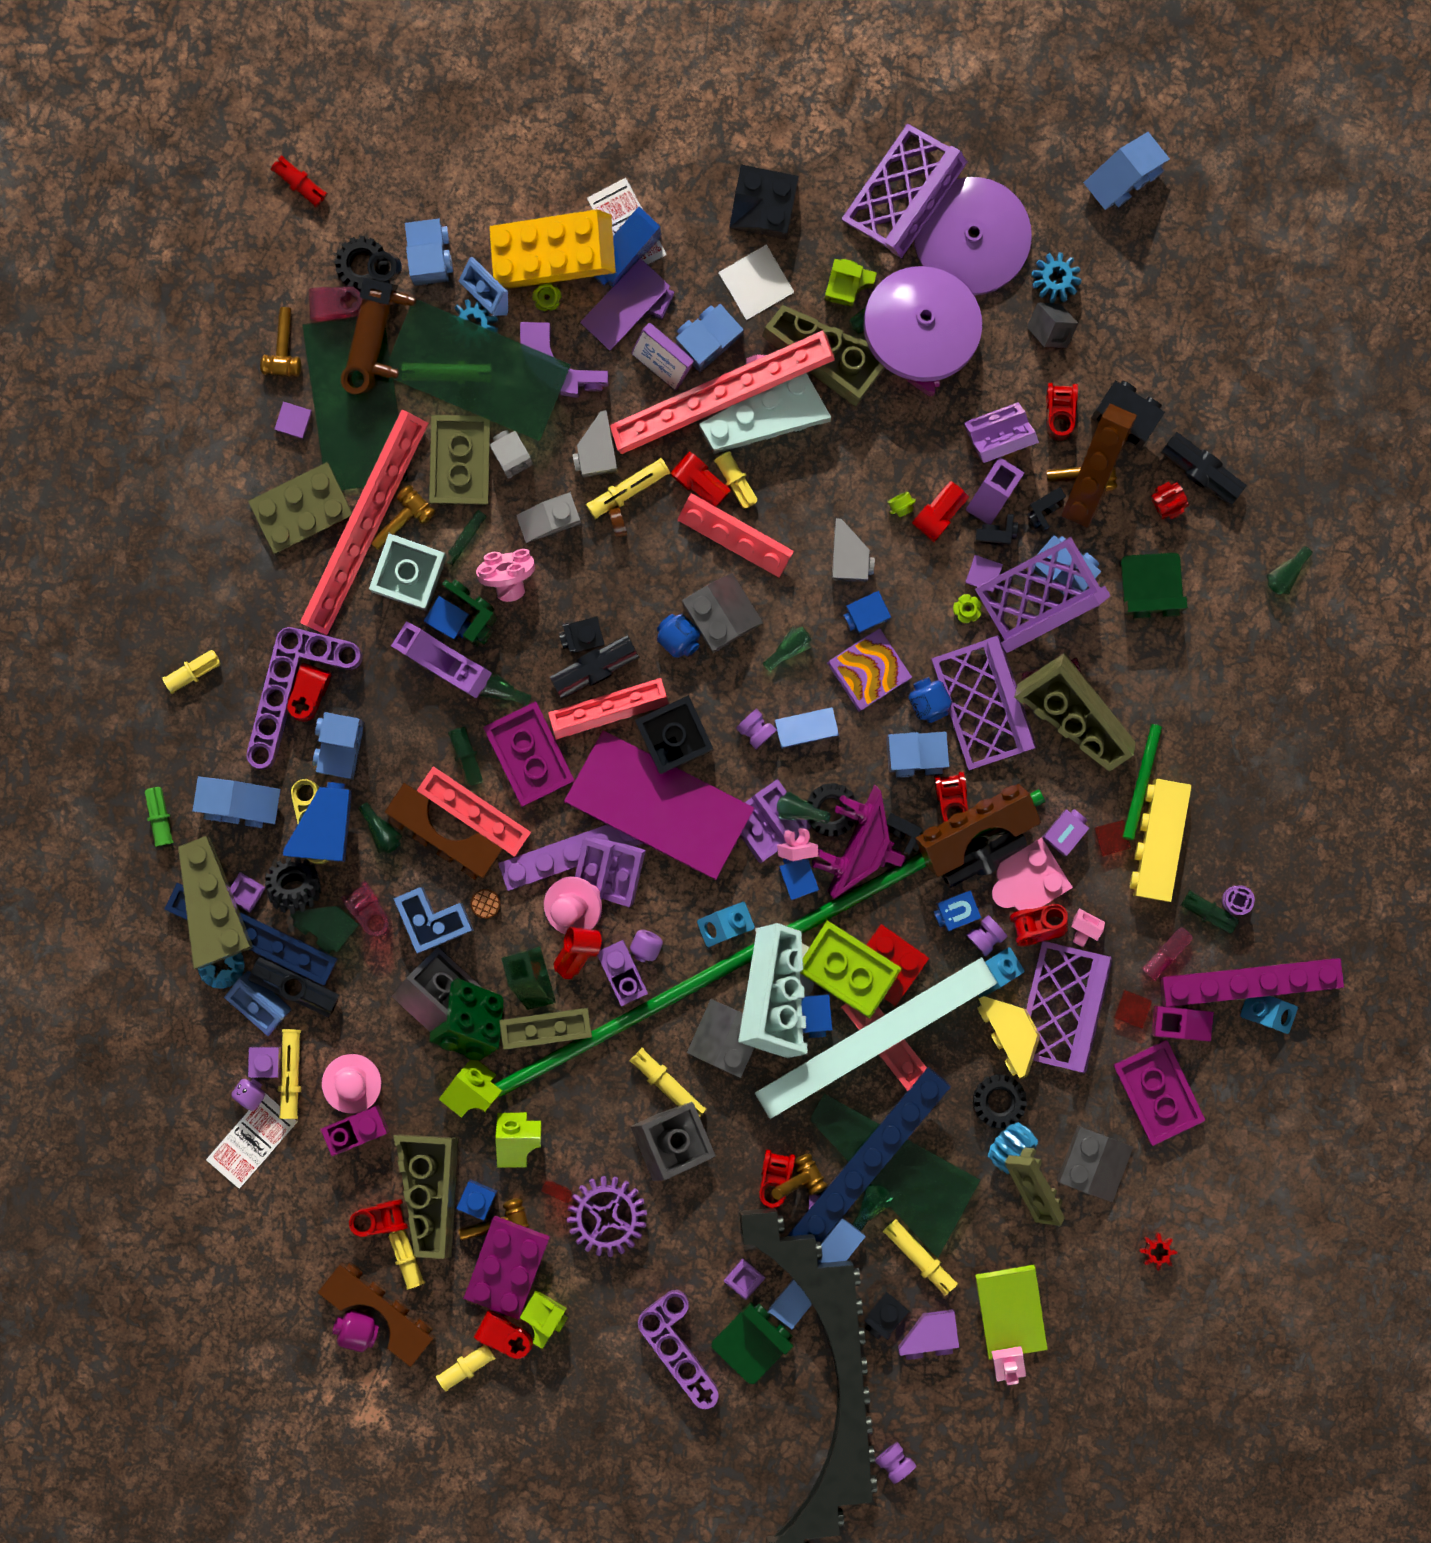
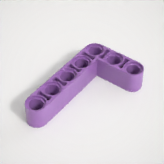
M293 627L284 628L278 633L247 749V760L251 766L260 770H266L271 768L276 761L288 715V700L292 693L302 659L345 670H353L361 664L363 658L358 646L349 641ZM289 634H296L298 637V644L293 649H286L284 647V639ZM318 641H324L327 645L326 653L320 657L314 656L312 652L313 645ZM352 648L356 653L355 660L349 664L343 663L341 661L342 651ZM283 662L289 663L291 666L290 674L285 678H279L276 673L277 666ZM274 691H281L284 696L282 704L277 707L271 706L269 703L270 694ZM273 719L276 723L275 732L271 735H264L262 732L263 722ZM260 748H266L269 753L268 760L263 764H257L254 759L255 752Z

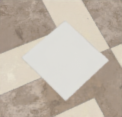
M767 245L718 272L746 320L794 293Z

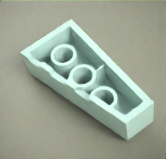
M807 373L728 407L700 423L699 429L712 452L716 454L760 440H767L778 435L831 422V415Z
M778 923L757 928L739 1043L785 1058L807 1054V1043H803V1029L806 1028V1017L802 1016L801 998H805L804 986H801L800 971L803 970L801 931Z

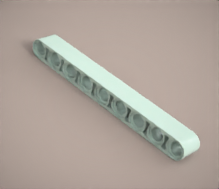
M980 958L755 1092V1095L771 1119L997 984V981L983 958Z

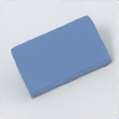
M470 257L458 282L493 316L507 315L508 291L474 257Z
M832 707L775 720L781 749L839 736Z
M247 971L236 981L224 998L264 1034L269 1036L289 1014L291 1007L273 991L248 980L251 972Z

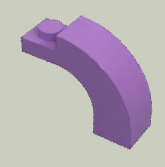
M520 322V342L525 361L532 374L545 387L563 396L579 398V386H584L585 391L593 392L602 391V387H608V371L573 370L561 365L555 359L551 352L550 323Z
M407 621L391 645L424 668L475 698L485 688L492 674L487 669L469 660Z

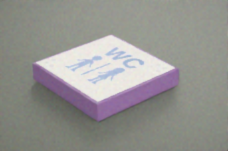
M648 323L643 328L631 352L633 356L675 391L682 385L694 362L691 356L651 323Z

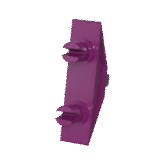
M875 784L865 804L849 799L844 795L839 798L851 808L836 805L835 812L858 821L843 857L839 858L818 849V856L827 862L812 859V867L834 874L828 889L833 899L876 871L879 866L884 867L886 862L901 867L906 856L902 852L892 848L894 843L889 839L882 792Z

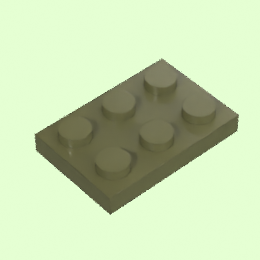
M431 415L430 504L489 505L490 416Z
M328 462L248 501L274 554L350 518L352 510Z

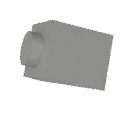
M607 410L600 411L577 444L578 453L573 454L575 471H581L583 478L618 472Z
M505 430L492 438L494 442L489 445L508 479L533 466L531 457L516 431L509 433L508 430Z
M571 492L541 502L516 515L526 543L581 524Z
M837 518L835 519L832 580L867 582L868 575H874L875 558L869 557L870 550L842 519Z

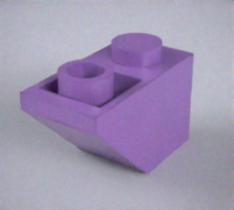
M999 457L969 503L966 511L984 523L992 524L1024 472Z
M624 940L599 951L597 956L621 1006L648 994Z
M953 1309L923 1313L898 1346L899 1355H906V1360L923 1358V1352L935 1351L936 1356L952 1354L953 1348H959Z

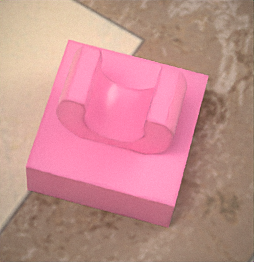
M799 828L797 840H795L794 832L787 830L784 833L786 843L777 845L778 856L790 861L817 857L818 845L808 842L810 834L807 829Z
M1079 908L1071 926L1077 930L1073 942L1084 947L1089 937L1098 941L1104 930L1105 922Z
M1021 1346L992 1351L996 1381L1006 1380L1007 1386L1019 1384L1018 1378L1026 1376Z

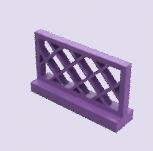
M907 123L841 220L902 258L968 162L957 148L953 146L948 147ZM910 135L917 137L920 142V148L905 152L904 144ZM940 150L944 153L939 162L928 165L926 153ZM922 154L924 166L908 170L907 158ZM902 160L904 172L889 175L888 167L890 164ZM925 173L926 181L924 184L912 189L910 177ZM905 178L907 190L892 194L890 182ZM885 184L887 196L872 199L871 192L874 187ZM908 197L909 206L906 210L895 213L893 201ZM888 202L890 214L875 218L873 206ZM869 208L871 220L860 223L853 220L858 210ZM892 221L893 229L888 236L884 238L879 235L877 225Z
M1071 537L975 589L1004 638L1001 645L1006 653L1093 609L1111 596L1105 586L1100 588ZM1065 547L1072 557L1071 566L1057 562L1059 551ZM1037 562L1050 566L1047 578L1033 574ZM1055 568L1069 572L1066 585L1053 581ZM1016 574L1026 578L1024 591L1010 586L1013 575ZM1074 575L1083 577L1089 588L1085 591L1073 588ZM1032 580L1045 585L1043 597L1029 593ZM995 587L1003 590L1001 603L991 599L987 592L988 588ZM1051 587L1065 592L1062 603L1048 600ZM1009 593L1022 597L1020 610L1006 605ZM1028 599L1041 604L1039 615L1036 616L1025 612ZM1005 612L1018 616L1016 627L1010 630L1003 619Z
M994 636L982 642L932 658L938 680L943 682L951 701V694L956 685L971 691L964 707L952 701V705L948 709L968 770L1037 748L1024 706L1014 698L1017 685L1006 652L1001 645L1002 640L1000 636ZM984 648L987 661L982 670L967 663L972 651ZM966 654L964 660L957 658V656ZM953 659L961 663L955 679L943 674L940 662ZM989 665L993 675L986 672ZM965 666L980 673L973 689L958 682ZM984 675L995 680L997 688L992 698L976 691ZM946 680L952 682L950 689H948ZM998 692L1002 703L995 700ZM974 694L990 701L983 716L967 709ZM993 703L1003 707L1006 716L1001 726L986 719ZM955 707L962 710L959 717L957 716ZM965 712L980 719L973 735L963 731L960 722ZM1007 721L1009 722L1011 731L1004 728ZM984 722L999 729L992 745L977 738ZM1002 731L1014 737L1016 749L1005 752L995 747ZM964 735L971 738L968 746ZM974 741L990 748L985 759L973 763L970 749ZM993 750L1001 753L990 757Z
M1042 941L1026 1010L1031 1017L1033 1010L1044 1005L1052 1020L1037 1028L1038 1032L1055 1023L1063 1038L1048 1046L1039 1032L1040 1040L1045 1049L1036 1053L1033 1061L1086 1073L1113 961L1112 957ZM1047 949L1060 951L1066 962L1050 970L1045 962ZM1065 953L1074 954L1076 956L1072 957L1071 959H1068ZM1081 956L1093 959L1090 972L1079 977L1071 963ZM1068 965L1077 980L1061 988L1053 974ZM1044 966L1048 973L1041 976ZM1050 976L1059 991L1044 999L1038 990L1039 983ZM1087 977H1089V978H1088V982H1087V987H1085V985H1084V983L1082 982V980H1084V979H1086ZM1079 983L1085 992L1084 999L1072 1006L1064 991ZM1061 994L1070 1009L1055 1017L1046 1002ZM1036 995H1037V996L1039 997V999L1041 1000V1002H1039L1038 1004L1034 1005V1004H1035V1000H1036ZM1082 1006L1079 1016L1075 1009ZM1072 1012L1078 1021L1077 1029L1066 1035L1057 1020ZM1075 1035L1072 1045L1068 1038ZM1066 1041L1071 1049L1069 1063L1058 1061L1050 1049ZM1045 1052H1048L1052 1059L1042 1057L1040 1055L1044 1054Z

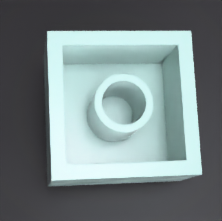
M389 533L369 590L372 593L428 612L447 555L444 552Z

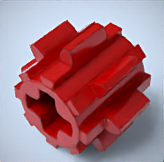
M1168 481L1155 489L1156 493L1151 495L1153 505L1162 519L1169 516L1170 520L1183 514L1185 512L1184 508L1189 506L1187 497L1177 482L1171 485Z
M1159 1232L1156 1233L1153 1240L1144 1237L1147 1243L1146 1248L1139 1249V1252L1147 1255L1143 1263L1148 1265L1154 1262L1156 1270H1160L1162 1263L1172 1266L1169 1260L1170 1255L1177 1254L1176 1250L1169 1247L1173 1239L1167 1238L1162 1241ZM1157 1244H1160V1247L1165 1249V1253L1160 1254L1159 1259L1151 1253V1249H1156Z

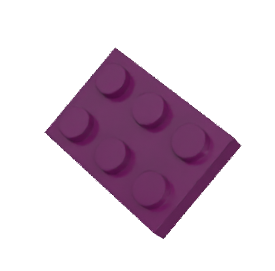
M536 701L483 727L521 807L575 782Z
M1164 1040L1113 1064L1151 1146L1206 1121L1168 1040Z
M494 1215L463 1299L519 1320L550 1236Z

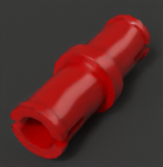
M281 155L278 158L279 161H275L270 170L290 185L289 189L293 192H299L315 208L318 207L320 201L322 202L328 193L310 180L307 172H301Z

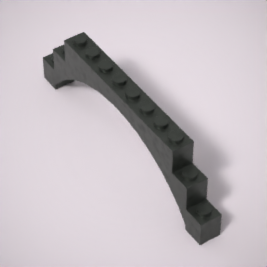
M775 1208L739 1211L741 1240L743 1244L754 1245L778 1263L805 1292L816 1309L830 1344L837 1380V1410L834 1432L818 1479L805 1501L791 1519L775 1535L766 1536V1543H810L809 1541H804V1539L840 1536L839 1527L844 1526L843 1509L837 1506L873 1503L872 1494L877 1493L876 1475H871L870 1464H875L874 1447L868 1446V1434L873 1433L871 1416H866L865 1405L870 1404L869 1387H864L863 1375H868L866 1357H861L860 1349L861 1345H865L864 1328H859L858 1316H863L861 1298H856L855 1287L860 1286L859 1268H854L851 1260L817 1263V1260H822L821 1242H816L813 1234L779 1237L780 1233H784L783 1215L778 1216Z

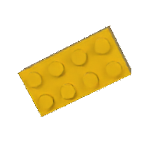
M595 209L489 226L493 277L504 288L512 289L616 273L612 216L609 213Z

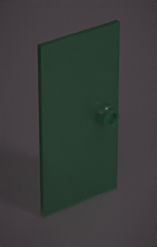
M416 299L415 306H410L387 363L388 366L399 370L398 378L392 379L538 441H541L571 367V364L418 299Z
M358 316L302 325L322 464L329 463L342 490L365 487L399 416L394 378L375 375L373 388L364 394H351L341 384V374L347 365ZM385 327L377 363L392 367ZM356 371L352 376V382L358 388L364 383V376L360 371ZM407 470L401 482L408 481Z

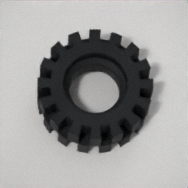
M360 236L359 239H355V237L350 238V242H344L341 250L338 249L336 253L335 266L337 275L346 287L354 289L355 292L361 291L364 277L372 278L369 273L366 275L355 274L351 269L352 259L358 254H367L371 257L374 253L385 252L383 247L376 243L374 239H366L365 236ZM386 258L382 259L378 266L380 273L383 275L389 273V260Z
M831 783L821 785L811 793L806 802L805 814L814 831L823 836L836 837L845 834L854 826L857 821L855 819L842 815L839 820L830 822L825 820L820 812L822 803L831 798L839 800L843 807L851 808L839 799L844 795L849 799L857 801L851 790L843 785Z
M295 857V862H291V858H285V864H282L281 860L276 862L277 868L271 866L269 868L270 874L266 873L265 876L268 898L276 910L280 907L283 913H286L287 909H289L290 914H296L297 908L304 912L306 911V905L310 908L314 906L313 900L318 901L320 898L319 893H321V884L316 867L313 864L310 865V862L306 859L302 863L301 858ZM290 882H304L300 887L296 889H283V887Z
M995 1074L984 1078L977 1085L973 1093V1107L976 1115L985 1124L995 1128H1007L1009 1125L1019 1122V1119L1024 1116L1027 1106V1095L1023 1086L1014 1078ZM995 1090H1005L1011 1097V1106L1003 1113H996L989 1107V1096Z

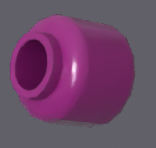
M348 1310L342 1318H336L332 1334L337 1335L338 1346L356 1352H364L368 1347H373L379 1326L375 1325L373 1316Z

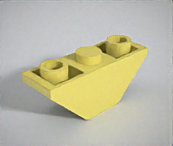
M985 996L979 998L981 1006L977 1007L985 1023L990 1021L995 1032L991 1036L998 1049L1004 1048L1009 1058L1005 1060V1063L1012 1076L1017 1074L1020 1079L1027 1077L1040 1039V1034L1028 1011Z

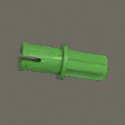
M149 788L145 790L150 816L147 818V821H151L154 845L158 847L172 844L174 841L172 840L168 817H171V815L167 814L162 788Z

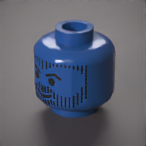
M671 614L657 627L659 632L657 641L674 658L683 655L690 657L700 646L697 642L701 635L699 629L683 614L676 616Z
M927 677L913 684L915 690L909 694L908 698L918 719L927 720L928 723H932L949 714L948 709L951 707L952 701L943 682L939 680L931 682L930 678Z

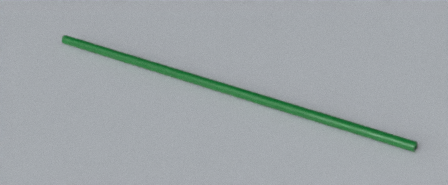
M1039 789L1030 793L1035 808L1046 802ZM999 827L985 829L973 838L984 836ZM920 853L903 862L901 867L896 866L790 923L787 927L799 930L801 934L809 931L927 867L922 854ZM755 943L591 1031L592 1037L576 1039L494 1084L502 1090L498 1097L500 1098L748 964L752 961Z

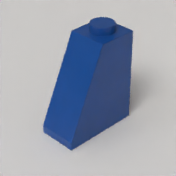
M638 207L614 234L616 273L594 276L602 285L608 283L614 287L631 267L661 238V226L641 207Z
M327 782V788L319 787L286 844L283 856L345 862L352 791L345 789L344 783Z

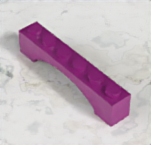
M1341 958L1159 977L1162 1007L1344 988Z

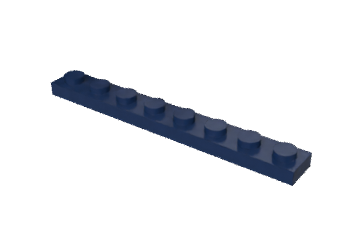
M927 1067L787 1236L813 1234L816 1242H822L951 1088V1085L931 1068Z

